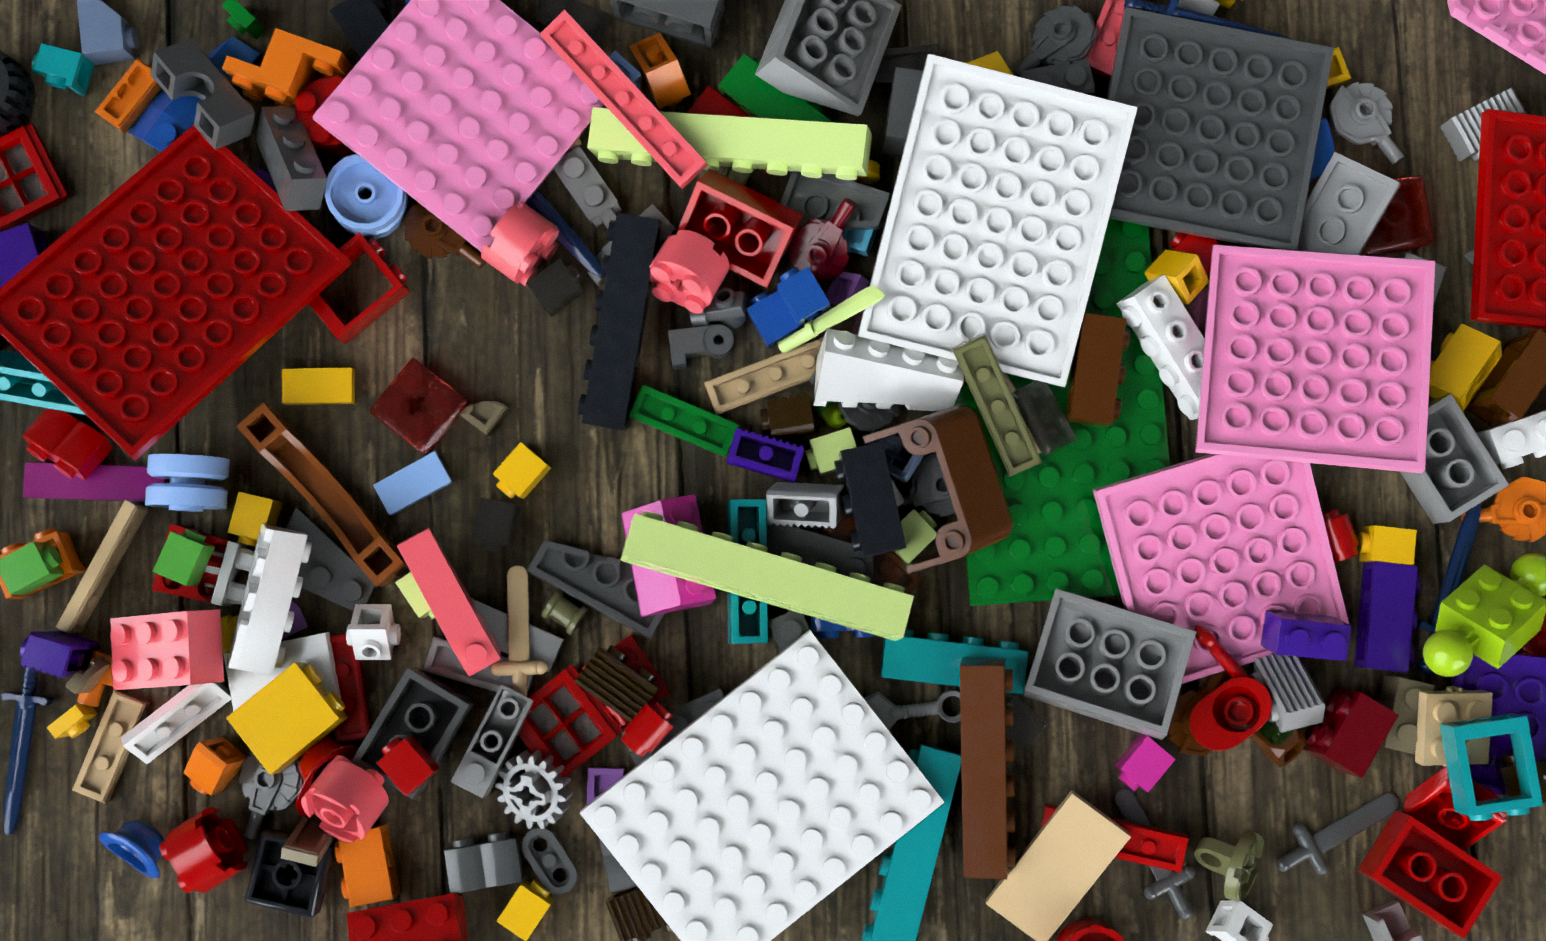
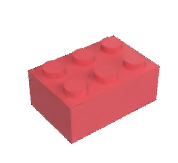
M221 609L110 618L114 690L224 682Z

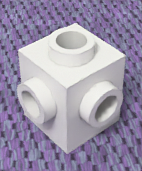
M355 604L351 624H348L346 631L347 644L353 646L355 660H391L394 645H399L401 639L400 624L394 623L391 604Z

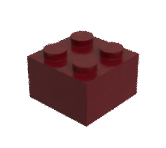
M1337 689L1335 692H1331L1324 700L1323 722L1310 725L1304 735L1306 745L1303 750L1339 772L1363 778L1399 715L1362 692Z

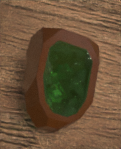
M1268 720L1260 730L1251 736L1263 753L1279 768L1288 765L1294 760L1306 745V738L1299 728L1281 733L1279 732V727L1276 726V721L1270 722Z

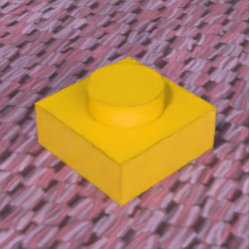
M76 704L50 724L47 729L55 739L68 736L75 738L90 727L88 721L98 713L92 706Z

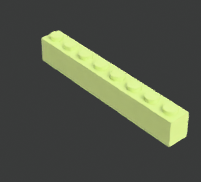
M592 108L587 148L598 158V161L616 164L619 159L631 160V163L640 166H651L652 162H657L608 108ZM660 112L707 162L708 165L703 170L710 168L717 171L719 166L732 167V170L740 173H752L753 169H766L767 173L779 176L787 175L788 171L801 172V175L810 178H820L823 173L836 174V177L842 180H856L857 176L867 177L872 134L868 125Z
M642 511V515L635 513L632 518L620 561L889 640L897 641L904 638L914 596L904 593L905 588L902 586L884 583L882 587L870 583L871 578L862 574L850 573L849 577L836 573L837 568L829 564L816 563L815 566L801 563L802 557L795 554L782 552L781 556L767 553L768 548L758 543L747 542L746 546L732 542L733 537L720 532H712L711 536L697 532V526L678 521L677 525L663 522V516L653 512Z

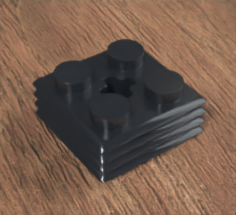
M271 828L261 832L245 895V902L307 917H314L320 913L335 854V843L330 844L318 865L314 867L281 859L282 847L292 833ZM293 865L298 876L289 880V873L284 872V868Z

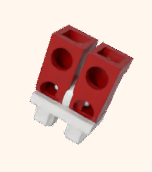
M170 524L166 540L170 531L184 533L185 528L205 535L206 539L204 542L215 546L198 586H185L156 573L152 590L219 606L242 604L246 585L237 582L241 570L250 572L255 551L247 549L248 545L183 525Z

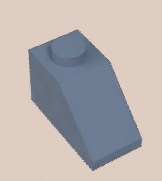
M77 0L82 54L95 65L136 60L135 48L139 47V37L135 27L131 26L121 15L101 0Z

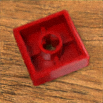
M1447 766L1406 795L1405 805L1403 806L1404 810L1402 811V813L1411 815L1463 851L1504 824L1507 817L1506 811L1493 813V819L1470 821L1469 816L1455 812ZM1472 779L1476 802L1500 798L1494 791L1483 787Z

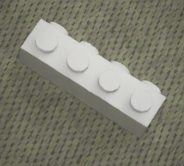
M1162 275L1145 282L1116 304L1122 312V318L1126 319V324L1133 329L1140 340L1142 350L1146 355L1150 356L1159 370L1161 380L1169 386L1176 397L1179 409L1187 415L1189 420L1198 419L1204 337L1166 276Z
M1546 409L1524 416L1520 420L1504 423L1476 433L1496 465L1501 464L1502 469H1507L1524 463L1522 456L1533 453L1535 458L1546 455Z

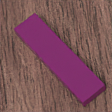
M25 462L23 497L145 502L147 486L154 483H169V479L151 477L147 474V467L98 465L85 481L77 476H74L72 479L64 476L54 467L56 463Z

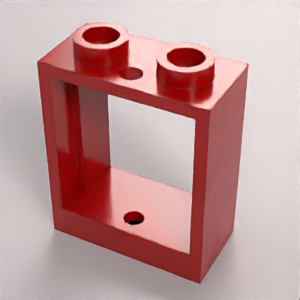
M360 232L341 246L339 250L350 259V263H353L366 252L393 285V288L348 324L322 292L309 303L333 335L344 344H347L410 293L404 284L408 280L406 275L395 263L389 266L382 258L387 253L374 237L368 240Z

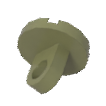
M1246 830L1242 834L1236 846L1210 837L1202 838L1194 851V857L1205 868L1225 875V898L1239 902L1247 897L1256 879L1258 867H1255L1256 865L1253 863L1255 857L1260 858L1263 855L1264 839L1261 834Z

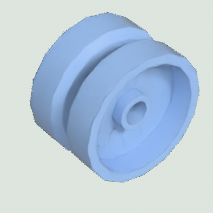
M354 154L344 157L332 167L327 177L324 196L328 208L346 232L354 236L360 232L367 239L372 237L378 239L390 235L402 224L408 209L407 193L359 155ZM372 193L369 199L363 200L365 199V194Z
M149 454L147 474L154 478L169 479L170 483H154L147 486L145 506L187 512L227 509L228 491L223 487L205 485V481H223L228 478L230 459L187 454Z

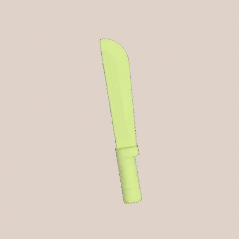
M875 286L864 288L816 319L805 323L804 328L778 342L780 351L787 353L817 337L827 328H831L879 302L885 297L883 291Z

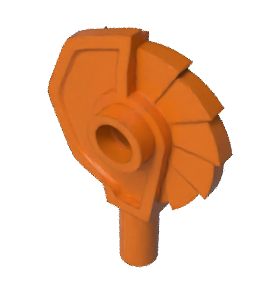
M1529 477L1517 478L1508 483L1507 487L1496 493L1493 505L1481 509L1479 523L1489 522L1498 524L1501 527L1499 530L1513 537L1512 540H1529V542H1534L1544 535L1546 536V482ZM1466 512L1461 515V521H1463Z

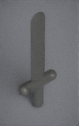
M1126 788L1120 789L1115 795V803L1124 820L1151 826L1134 792ZM1187 865L1179 873L1149 866L1156 882L1145 887L1144 896L1149 900H1153L1167 893L1178 915L1182 919L1190 918L1192 916V909L1180 885L1195 877V869Z
M1385 793L1313 835L1310 834L1303 823L1294 824L1292 831L1300 846L1278 858L1276 861L1277 869L1285 872L1308 859L1317 874H1326L1329 867L1322 854L1393 814L1399 808L1398 798L1392 793Z

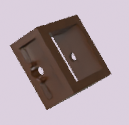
M1537 329L1508 340L1502 349V357L1470 401L1466 410L1490 427L1520 420L1546 384V330Z

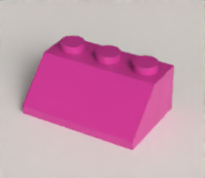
M695 494L659 500L621 514L626 538L634 514L642 515V511L659 514L664 517L663 522L677 525L678 521L693 524L698 527L697 532L703 533ZM631 564L641 617L707 606L716 599L715 590L712 587Z

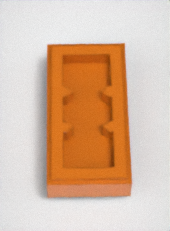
M137 58L95 110V113L126 134L161 90L158 83L151 77L152 67Z

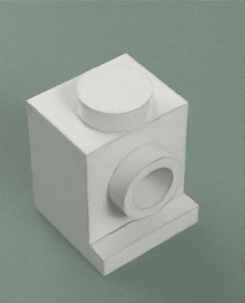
M1228 900L1220 901L1205 932L1211 936L1218 937L1222 941H1269L1268 935L1273 924L1242 901Z

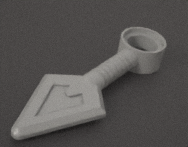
M956 690L943 692L937 701L902 706L893 704L878 691L864 698L888 730L891 729L897 720L902 718L940 715L947 722L956 723L961 721V712L956 716H948L942 709V703L947 697L956 696L960 699V692Z

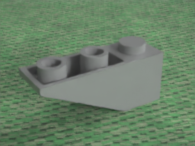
M501 684L451 782L481 798L489 796L499 777L498 772L504 767L534 700Z

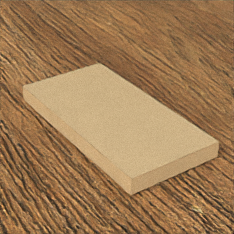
M1071 790L1018 857L1015 867L1009 869L1007 879H1001L986 898V904L1035 941H1048L1131 838V834Z

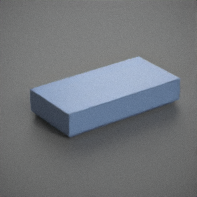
M434 451L375 483L373 486L389 516H393L453 483V480L440 456Z

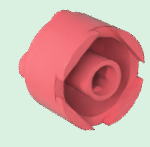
M519 202L520 209L513 205L494 226L489 235L494 237L495 240L491 247L484 244L481 258L515 283L528 286L538 272L536 267L544 258L548 261L555 254L559 246L555 242L559 230L556 225L527 204Z
M678 230L676 235L670 233L649 266L651 268L650 282L654 286L652 293L663 302L672 301L686 307L692 313L700 314L704 308L710 305L730 268L729 260L724 252L719 256L713 250L715 243L699 233L689 230Z
M337 755L327 764L304 794L301 804L309 818L315 814L322 820L318 827L342 841L354 842L357 837L361 841L387 807L389 799L382 786L385 782L384 777L374 769H367L365 771L359 766L352 764L346 757Z

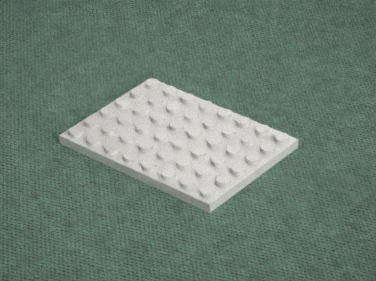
M928 54L870 286L880 288L885 297L864 309L857 336L957 361L952 347L985 333L1002 372L1065 387L1138 107Z
M809 630L581 809L580 814L680 941H771L942 805L944 801Z

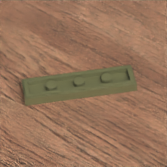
M985 333L952 347V351L1009 477L1042 463Z

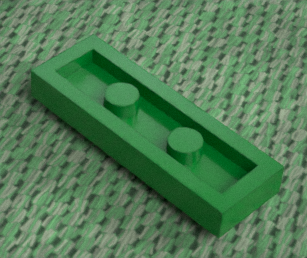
M643 384L629 415L631 419L724 458L729 453L735 430L740 427L739 424Z

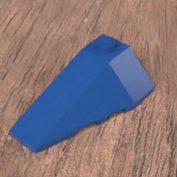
M233 36L208 54L213 65L222 75H226L230 82L232 78L222 69L227 55L253 65H257L262 58L259 52ZM232 84L234 89L239 92L241 88ZM163 90L153 98L130 127L128 133L161 152L194 124L197 102L202 99L196 96H182L171 100Z

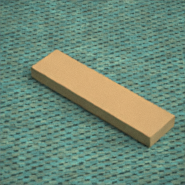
M824 337L796 347L787 353H780L704 382L716 415H722L810 381L812 374L816 370L817 356Z
M125 500L56 628L66 633L83 632L145 518L148 507L134 501Z

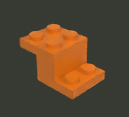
M275 28L260 67L228 55L222 66V69L232 78L231 83L243 89L242 94L257 101H262L263 97L275 101V106H296V96L310 83L324 77L340 76L345 78L354 68L342 51Z

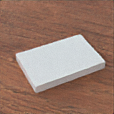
M326 632L282 641L280 646L286 647L284 660L281 668H274L273 676L228 668L227 659L229 653H224L233 712L294 662H305L307 665L309 663L313 664L322 674L324 680L321 681V684L328 693L333 691L341 698L332 644L330 643V633Z

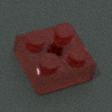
M1423 176L1394 179L1400 182V187L1363 248L1361 256L1425 248L1434 242ZM1388 211L1389 215H1395L1396 220L1391 222L1390 219H1387L1385 213Z
M411 358L370 408L369 412L418 452L428 455L458 419L459 413L469 405V401L418 360ZM425 398L426 400L423 405L427 408L423 414L418 411L413 414L415 409L413 403L416 400L421 402Z

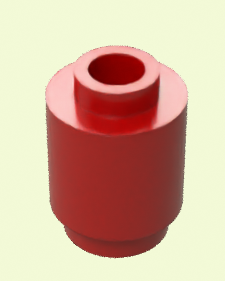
M1338 508L1322 513L1334 563L1358 555L1357 546L1359 541L1348 513L1340 514Z
M656 702L654 706L646 703L624 728L626 733L621 737V740L633 752L643 758L647 752L652 753L673 729L674 725L670 722L673 714L659 702Z

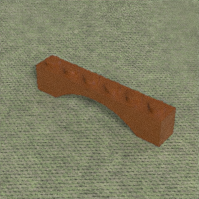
M262 403L236 426L255 449L311 504L341 541L351 558L376 586L386 587L408 568L397 545L275 407Z

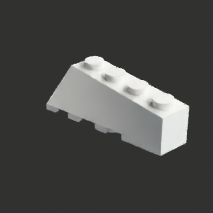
M827 328L816 361L813 406H826L827 401L841 402L842 407L856 408L858 403H875L877 409H890L894 404L905 405L908 410L940 411L954 406L964 382V375L956 360L859 337L857 334H852L848 331Z
M261 524L227 659L228 668L273 676L275 667L281 668L286 647L280 646L283 632L290 633L294 619V612L289 611L292 597H299L303 583V577L298 576L301 562H308L312 542L306 541L308 536L306 533Z

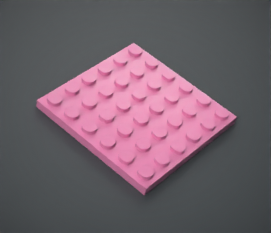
M410 0L312 117L315 122L482 252L484 244L490 247L495 240L489 234L500 218L513 205L520 209L519 202L526 203L589 126L592 108H603L605 105L539 35L540 32L500 0Z
M1213 245L1195 452L1423 473L1426 465L1435 261Z
M1209 454L1093 489L1125 610L1193 631L1195 625H1200L1215 635L1216 640L1240 666L1252 663L1258 657L1263 658L1264 656L1269 657L1271 654L1276 655L1261 645L1266 610L1331 616L1349 624L1310 463ZM1196 637L1193 641L1182 684L1225 671L1208 649L1198 642Z

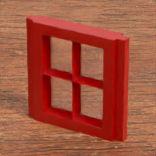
M33 124L21 126L0 137V232L45 212L70 197Z
M573 664L529 697L534 701L518 734L532 754L540 750L543 760L552 755L554 757L552 763L554 767L563 765L564 769L560 773L562 777L568 776L624 731L613 716L609 717L604 709L605 705L600 700L575 683L580 673Z

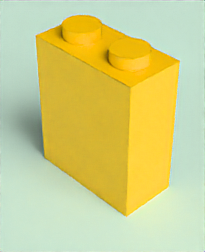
M294 662L226 717L270 775L284 771L309 748L317 744L348 718L343 712V709L346 707L341 698L333 691L328 693L321 684V681L324 680L322 674L311 663L307 665L305 662Z

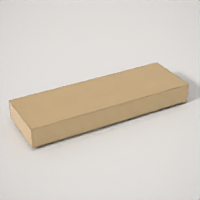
M121 690L113 691L72 791L102 803L110 801L130 751L123 747L121 737L144 720L151 702Z

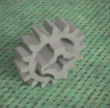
M526 750L518 756L515 755L505 763L506 766L499 770L498 775L503 779L497 782L495 787L503 790V794L497 799L498 802L507 803L508 806L504 810L505 814H509L512 811L516 814L514 820L516 824L524 819L528 829L533 828L536 824H538L540 829H544L550 823L554 824L563 816L562 814L569 809L570 805L567 800L573 796V792L565 789V786L571 782L570 777L561 776L560 773L564 769L563 765L557 767L552 765L554 760L552 755L543 760L540 750L535 751L531 755ZM525 769V773L518 777L519 771ZM548 802L551 803L548 809H543L544 805Z

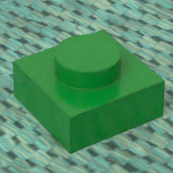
M226 0L221 5L230 15L226 21L241 35L247 31L257 40L265 31L256 18L236 0Z

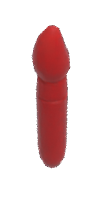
M1195 625V637L1198 642L1208 649L1231 678L1249 677L1227 650L1216 640L1215 635L1211 631L1200 625Z

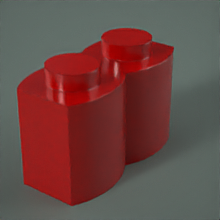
M46 408L22 435L29 444L26 450L42 462L47 458L55 462L54 467L70 479L77 476L86 481L113 449L108 439L89 425L78 421L66 411Z

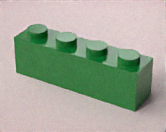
M743 54L718 85L719 93L750 117L832 122L823 115L824 110L817 103L785 94L756 76L755 73L760 63V59L757 57L751 59L746 54ZM835 120L833 123H842V122H840V121H838V120Z

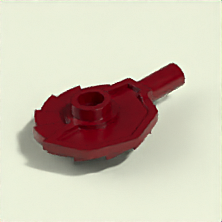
M844 198L835 215L829 220L821 218L808 220L797 228L789 249L791 262L800 271L809 267L818 283L820 281L835 280L836 276L847 269L845 266L851 257V253H849L848 238L845 239L843 234L846 229L845 224L857 206L854 201Z

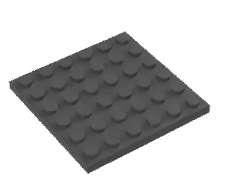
M1126 7L1122 16L1107 100L1138 108L1109 218L1256 248L1297 251L1334 48Z

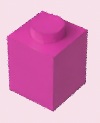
M1139 734L1114 764V767L1121 772L1118 779L1135 792L1139 787L1149 792L1176 759L1149 736Z

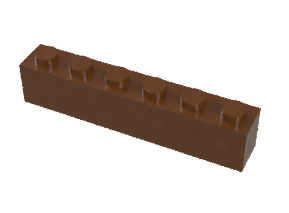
M963 657L960 663L963 878L1007 879L1009 867H1015L1016 846L1009 845V832H1015V810H1008V797L1015 796V776L1008 775V762H1014V740H1007V726L1013 727L1014 705L1007 704V691H1013V669H1006V658Z

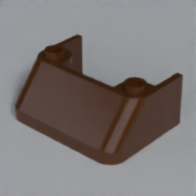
M959 404L863 436L864 442L868 443L899 433L903 446L911 454L926 455L936 452L958 520L945 524L937 532L935 542L938 552L915 558L906 566L908 574L962 558L1004 540L1011 533L1013 518L979 415L971 406Z

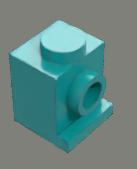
M41 43L39 52L35 54L32 60V71L45 78L44 82L52 87L63 90L69 87L78 95L86 96L95 64L81 53Z

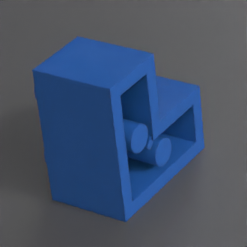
M798 267L787 271L780 277L782 282L777 284L776 292L769 295L766 291L750 300L751 306L747 308V315L768 350L776 346L780 340L804 328L805 323L814 320L829 311L830 302L809 267L801 271Z

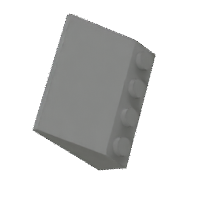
M785 0L755 75L785 94L859 116L863 112L902 5L894 0Z
M1055 589L1024 696L1163 740L1169 730L1196 631Z

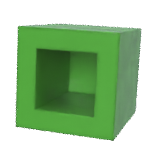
M185 528L184 533L170 531L153 572L185 586H198L215 546L205 543L206 536L187 528Z
M31 542L0 559V575L9 593L13 595H26L64 575L60 567V564H62L60 554L49 543Z

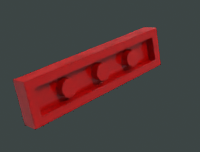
M1045 803L1040 829L1058 808L1057 805ZM1111 818L1131 834V838L1115 856L1116 859L1181 873L1189 840L1187 834Z

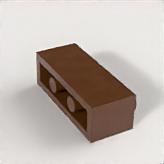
M1084 313L1072 359L1064 422L1107 428L1113 424V420H1118L1121 411V399L1116 398L1118 385L1123 384L1126 372V365L1121 364L1122 350H1127L1130 340V330L1125 329V318Z

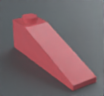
M428 527L397 544L418 587L467 675L470 677L500 660V647L431 529Z

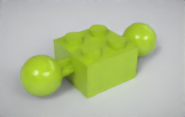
M1527 553L1520 556L1511 566L1510 579L1484 564L1446 597L1440 604L1435 628L1436 633L1426 640L1423 647V658L1428 668L1440 676H1458L1469 668L1474 654L1499 669L1541 630L1546 613V599L1543 598L1546 596V555Z

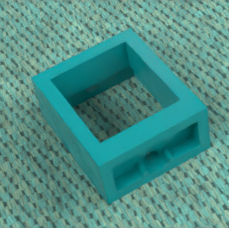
M1509 713L1439 724L1455 812L1469 816L1470 821H1485L1493 819V813L1506 811V815L1510 816L1525 815L1530 813V807L1543 806L1527 716ZM1510 734L1521 795L1476 802L1465 740Z

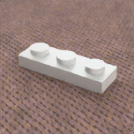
M221 682L188 685L121 737L123 747L144 763H150L231 700L230 690Z

